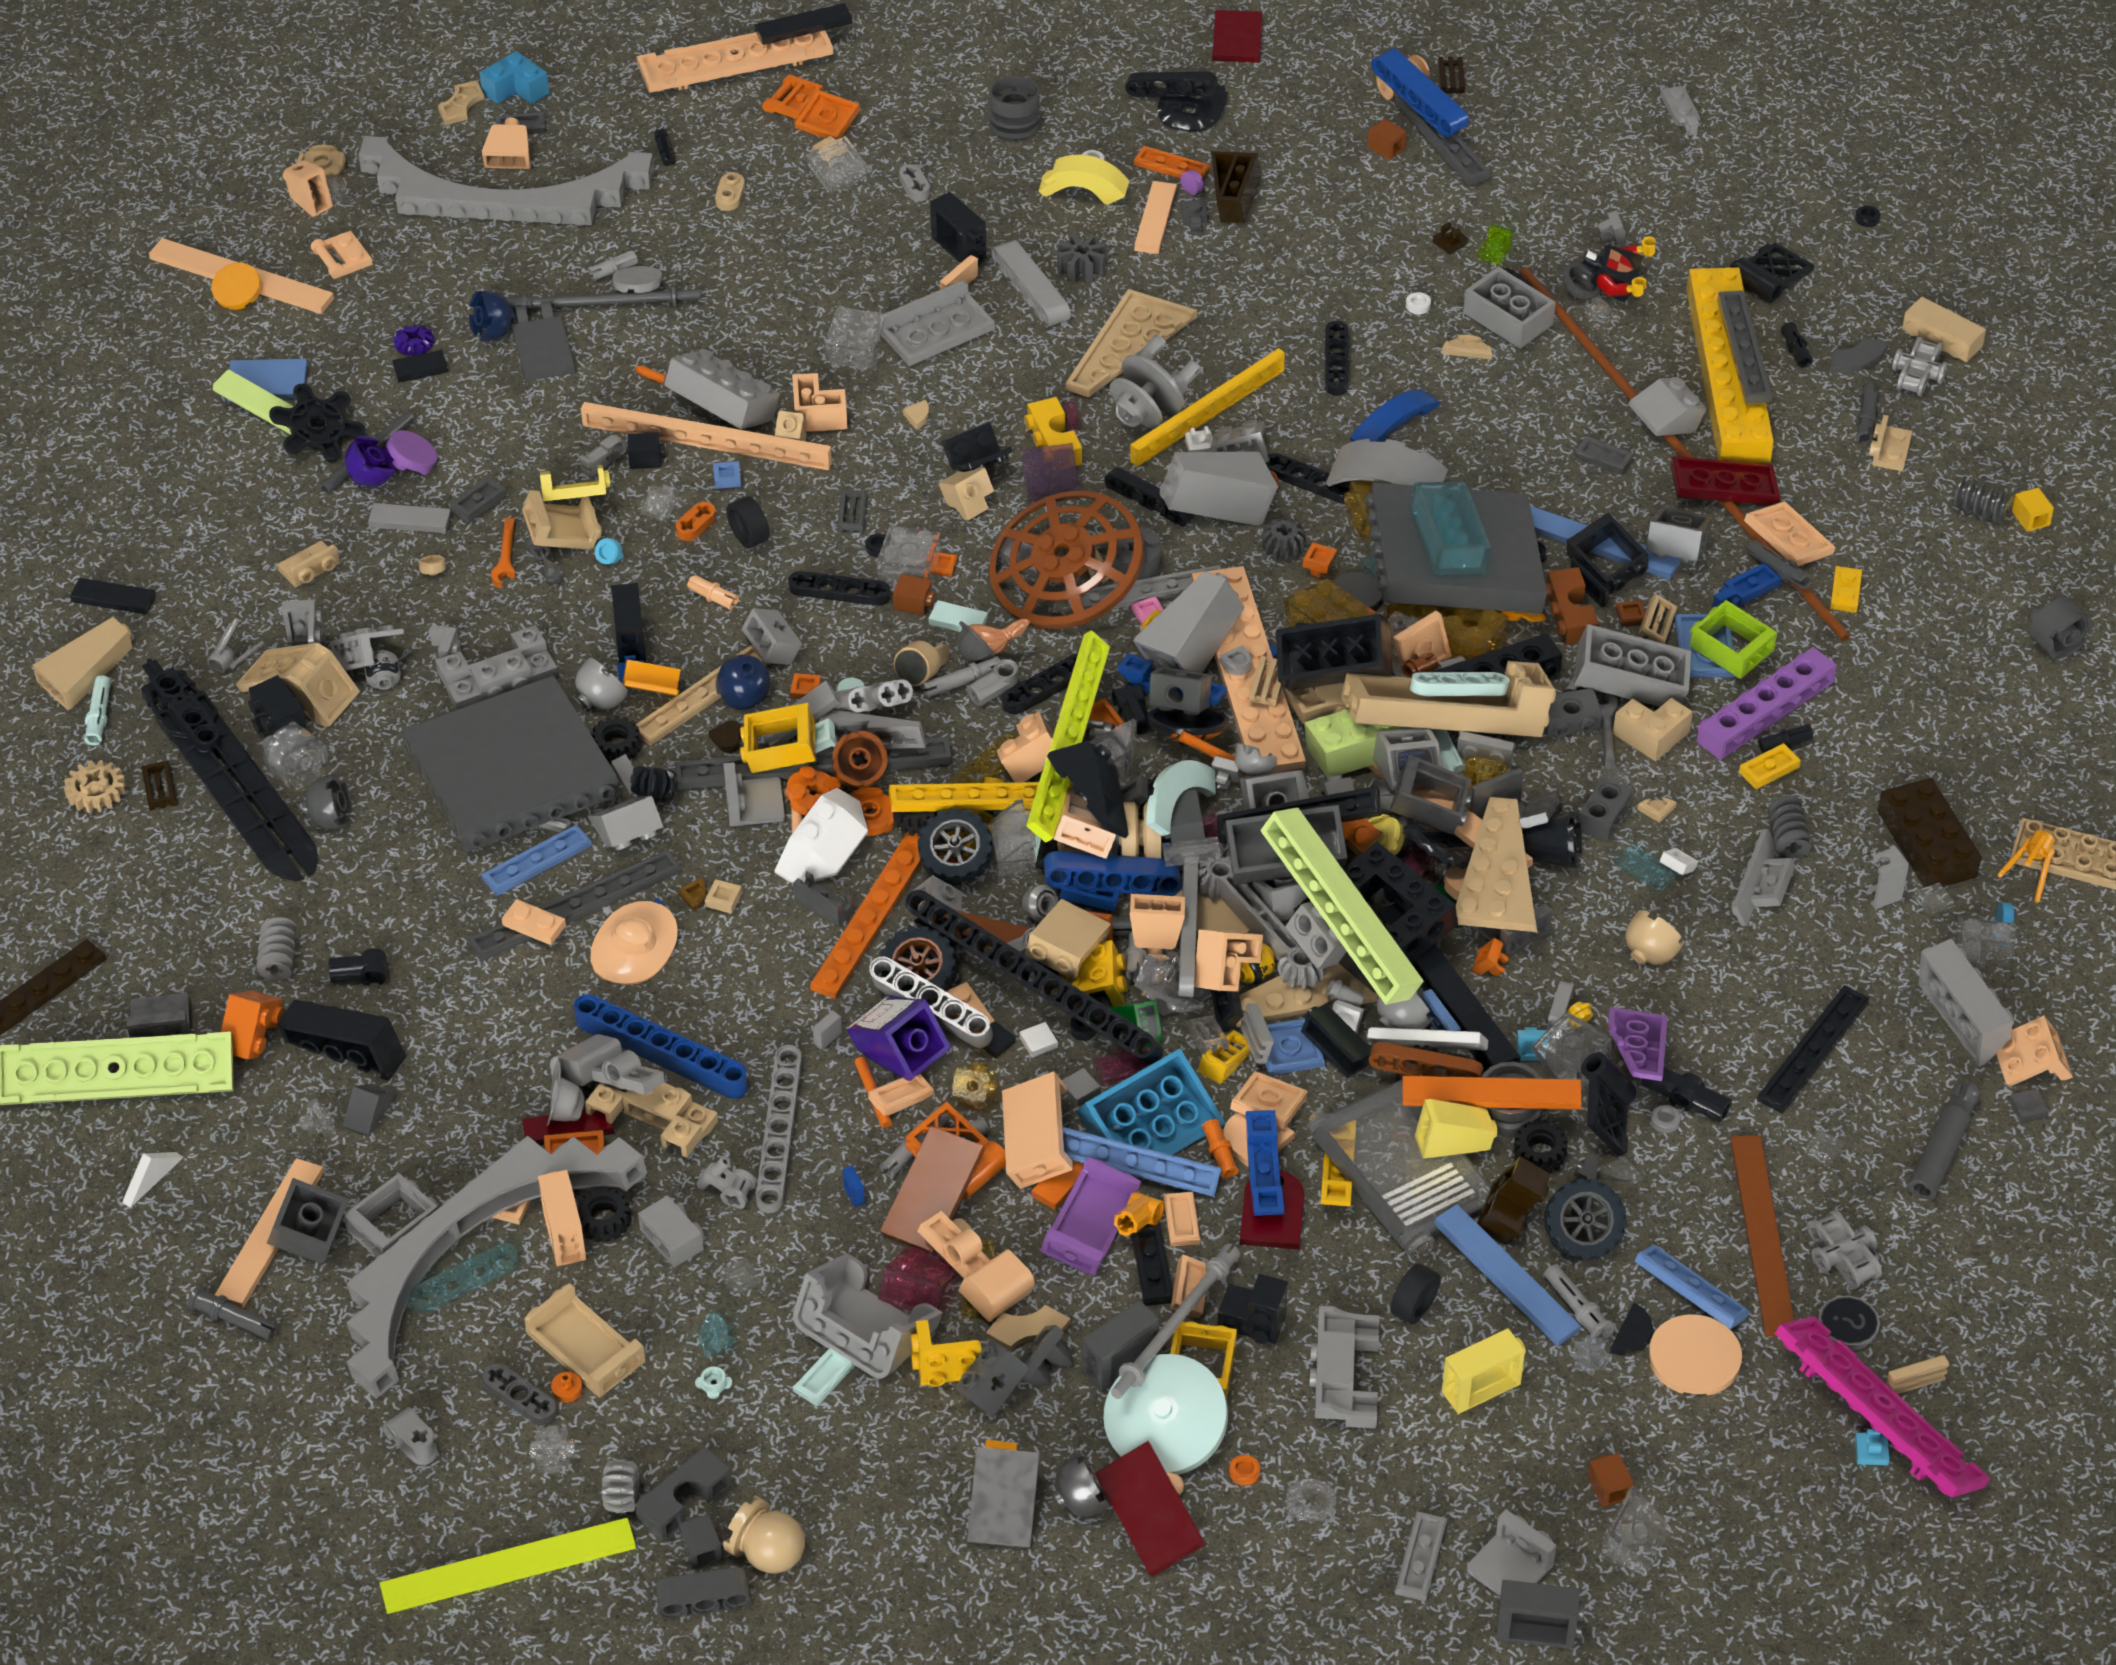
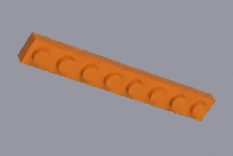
M907 831L811 982L810 989L812 991L837 999L922 864L918 852V838H920L918 833L911 836Z

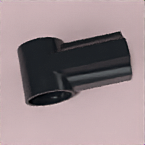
M1139 684L1112 690L1113 705H1117L1119 709L1117 713L1122 714L1132 734L1140 735L1152 729L1147 723L1148 711L1145 707L1143 690Z
M371 948L363 951L361 956L330 958V982L361 981L367 986H370V983L382 985L386 981L387 955L380 949Z

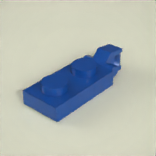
M1763 563L1724 582V587L1719 590V593L1714 595L1712 606L1718 607L1725 600L1737 607L1781 586L1782 578L1767 564Z

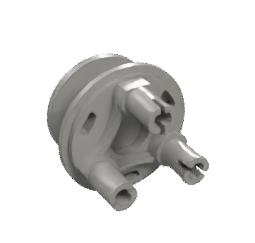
M1154 335L1135 355L1127 356L1122 362V370L1126 379L1116 378L1110 384V393L1116 402V416L1130 427L1143 424L1150 429H1155L1163 421L1160 410L1170 415L1180 413L1184 409L1183 394L1188 390L1187 386L1201 373L1200 366L1192 360H1189L1180 372L1177 369L1172 372L1174 367L1171 365L1165 370L1153 359L1167 345L1166 341L1159 335Z

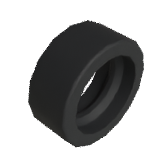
M747 495L727 505L726 513L729 525L735 537L747 549L753 548L769 539L770 531L765 514L752 497Z
M1421 1263L1414 1264L1403 1276L1393 1295L1390 1307L1392 1314L1409 1324H1416L1428 1311L1437 1295L1441 1282L1439 1273Z

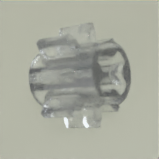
M1586 1335L1585 1341H1575L1573 1351L1570 1353V1356L1576 1361L1574 1369L1584 1370L1586 1374L1594 1376L1595 1370H1605V1364L1610 1357V1354H1607L1604 1349L1607 1343L1599 1339L1596 1340L1595 1337Z

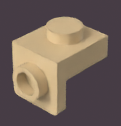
M779 411L775 436L806 441L807 433L802 430L804 415L801 413Z

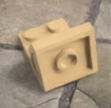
M319 643L268 649L236 683L241 692H249L250 687L279 675L303 707L304 715L316 724L324 727H330L360 692L331 650Z

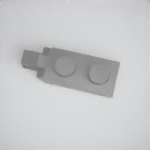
M1678 86L1661 89L1660 96L1675 125L1684 126L1689 136L1698 134L1700 117L1685 87Z

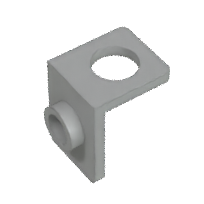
M934 875L914 889L923 891L926 889L928 894L954 910L961 911L962 892ZM926 900L918 905V911L926 905Z

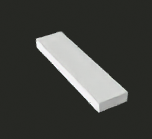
M1371 1027L1368 1029L1367 1037L1374 1044L1385 1042L1406 1047L1419 1045L1424 1048V1045H1428L1429 1048L1487 1050L1488 1040L1480 1032Z

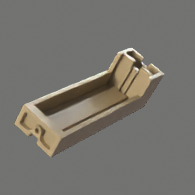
M1508 661L1505 675L1510 679L1507 694L1503 696H1421L1410 691L1409 687L1412 678L1347 673L1341 698L1345 706L1350 708L1349 713L1355 723L1542 737L1544 727H1547L1549 723L1548 712L1550 704L1555 700L1556 691L1539 663Z

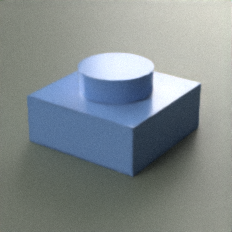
M739 461L713 463L715 489L741 487Z

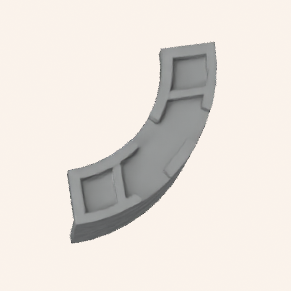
M1362 439L1341 447L1326 484L1330 487L1346 481L1366 480L1390 484L1441 487L1448 469L1422 450L1419 453L1405 447L1406 443L1386 439L1385 442H1371L1370 439Z

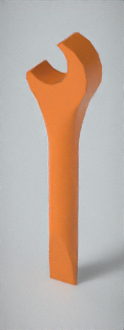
M515 518L504 519L501 556L498 564L491 571L492 583L498 588H502V581L500 579L504 577L516 578L515 570L511 565Z

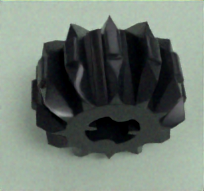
M634 767L630 778V790L635 794L643 796L672 798L675 795V790H677V774L672 770L656 767Z

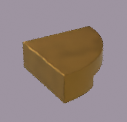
M702 877L678 889V895L693 912L699 909L705 901L706 886Z

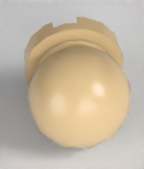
M754 1495V1502L752 1504L744 1502L733 1517L728 1527L733 1533L730 1541L724 1540V1550L737 1558L745 1554L747 1561L763 1572L777 1574L789 1571L801 1560L805 1548L804 1531L800 1523L791 1515L778 1510L769 1511V1503Z

